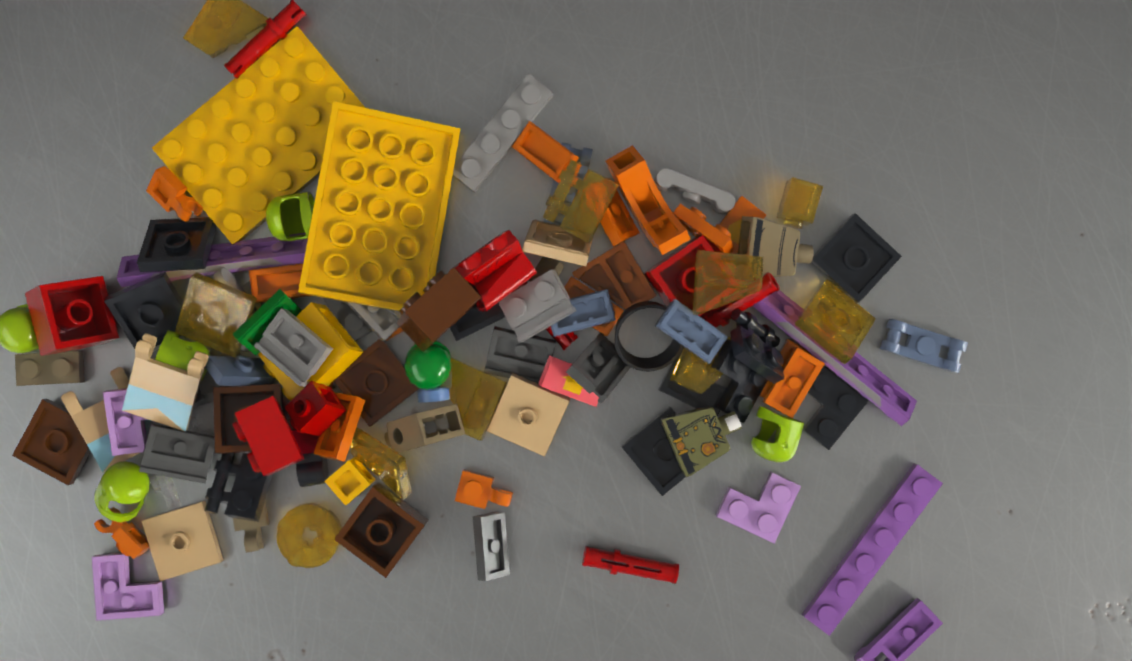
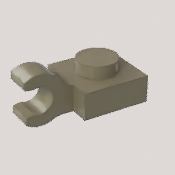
M266 501L259 522L233 518L235 531H245L244 547L246 553L259 551L264 548L260 527L269 525Z

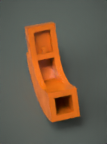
M633 145L605 161L626 204L653 247H656L664 255L690 240L686 228L665 202L644 158Z

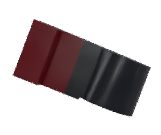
M293 429L292 433L305 458L296 463V473L300 487L326 484L324 481L329 478L327 458L313 454L319 437L308 433L302 434Z

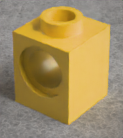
M355 456L324 482L346 506L375 482L376 479Z

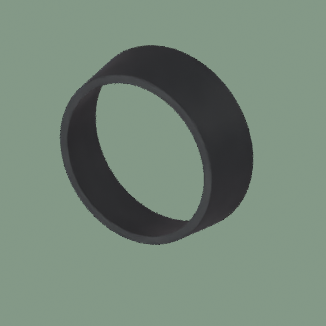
M642 301L631 305L620 315L615 328V347L622 361L631 368L645 372L657 371L667 367L676 360L683 348L681 344L673 339L669 347L661 354L650 358H641L627 352L621 345L618 336L621 325L634 312L645 308H658L665 311L667 308L658 302Z

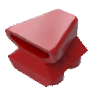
M510 230L502 232L454 266L460 275L481 296L476 302L479 311L489 310L537 274V271L524 254L518 239Z

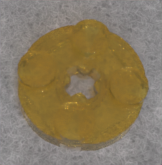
M316 503L301 504L287 512L278 523L277 544L282 555L292 566L304 568L318 567L329 561L338 550L339 543L333 539L342 527L338 517L331 510H327ZM305 527H309L310 531L317 532L318 536L313 539V544H309L307 540L302 538V534L305 533Z

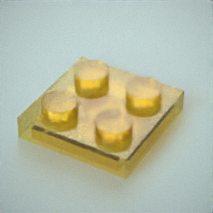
M196 272L190 278L175 332L235 358L240 353L242 344L232 334L251 317L257 297Z
M826 279L818 287L794 324L845 365L853 358L876 318Z

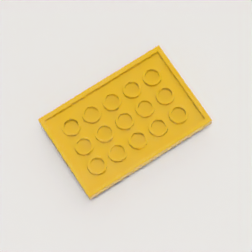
M297 26L287 34V37L283 40L281 39L253 65L247 68L238 79L234 78L156 143L152 149L169 170L187 187L186 190L203 207L205 213L233 245L238 241L244 240L266 221L267 206L272 199L278 196L300 193L319 177L333 101L364 108L365 106Z
M333 101L298 293L399 311L403 307L402 305L416 292L421 296L425 293L423 289L436 274L461 128Z

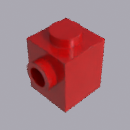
M310 381L285 406L286 411L291 417L290 423L295 430L302 434L308 433L318 437L346 411L331 387L314 381Z

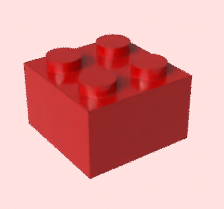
M704 235L693 238L644 273L667 307L673 299H676L698 316H701L739 289Z
M103 276L38 285L25 293L41 356L103 345L119 338L114 316L104 302L108 292Z
M274 396L234 413L238 421L232 423L239 440L248 442L252 452L247 454V457L255 473L262 472L263 476H269L305 459L280 404Z

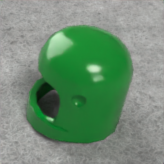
M435 341L424 352L414 344L406 355L404 365L406 376L413 385L425 390L435 389L444 384L450 375L452 367L449 349L440 341Z

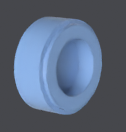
M439 386L428 390L419 389L417 391L419 403L450 399L447 386Z

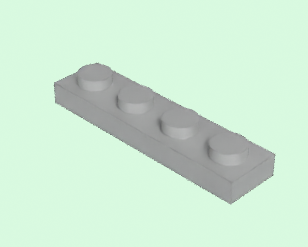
M528 73L455 163L453 176L475 193L510 150L528 122H532L553 97V92Z

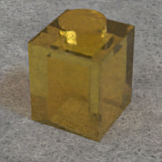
M794 177L786 181L776 218L783 219L784 225L796 229H802L803 225L808 226L812 224L823 186Z

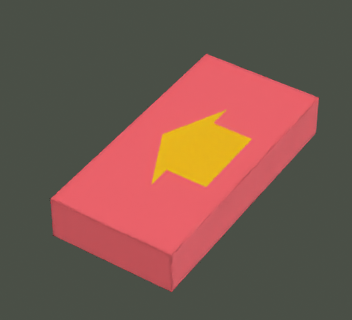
M549 355L538 385L597 407L599 397L594 392L589 394L566 373L572 363Z

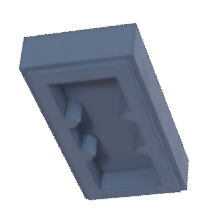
M608 289L569 299L577 311L553 324L551 329L553 337L615 321L616 318Z
M676 299L671 301L655 324V327L708 364L711 363L728 338V336Z
M209 356L205 367L219 386L272 385L276 379L265 371L263 367L265 363L261 358Z

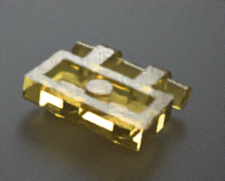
M571 159L566 170L562 169L558 177L560 182L554 194L549 195L545 203L547 208L543 218L554 222L558 213H561L565 217L560 228L586 242H591L619 184L592 169H588L584 179H581L577 174L582 164ZM571 187H574L578 191L571 205L565 202V199Z

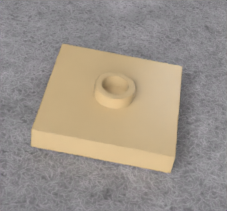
M532 220L522 250L523 252L586 266L593 234Z
M512 373L487 432L545 457L571 398L543 388L535 382Z
M206 501L141 521L160 581L224 561L210 514L204 511Z

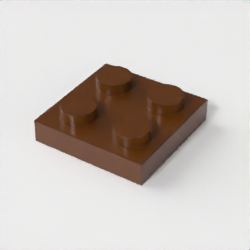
M378 339L364 350L334 380L343 394L358 396L366 400L360 416L369 427L373 426L420 389L409 381L405 373V366L389 345L381 339Z
M42 399L12 456L66 485H72L91 451L68 410L49 399Z

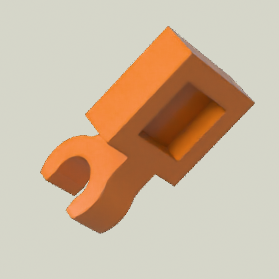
M166 166L155 170L146 191L167 212L175 210L178 217L187 222L192 213L198 217L203 211V207L193 197L184 194L187 187Z
M464 469L461 474L455 501L481 509H486L488 501L508 507L511 503L513 492L492 487L494 477Z
M114 507L110 508V510L114 513H121L118 509ZM100 519L94 523L98 531L113 533L111 537L117 542L116 547L118 550L132 559L145 554L150 549L146 536L132 522L128 524L127 522L112 521V524L108 525L103 519Z

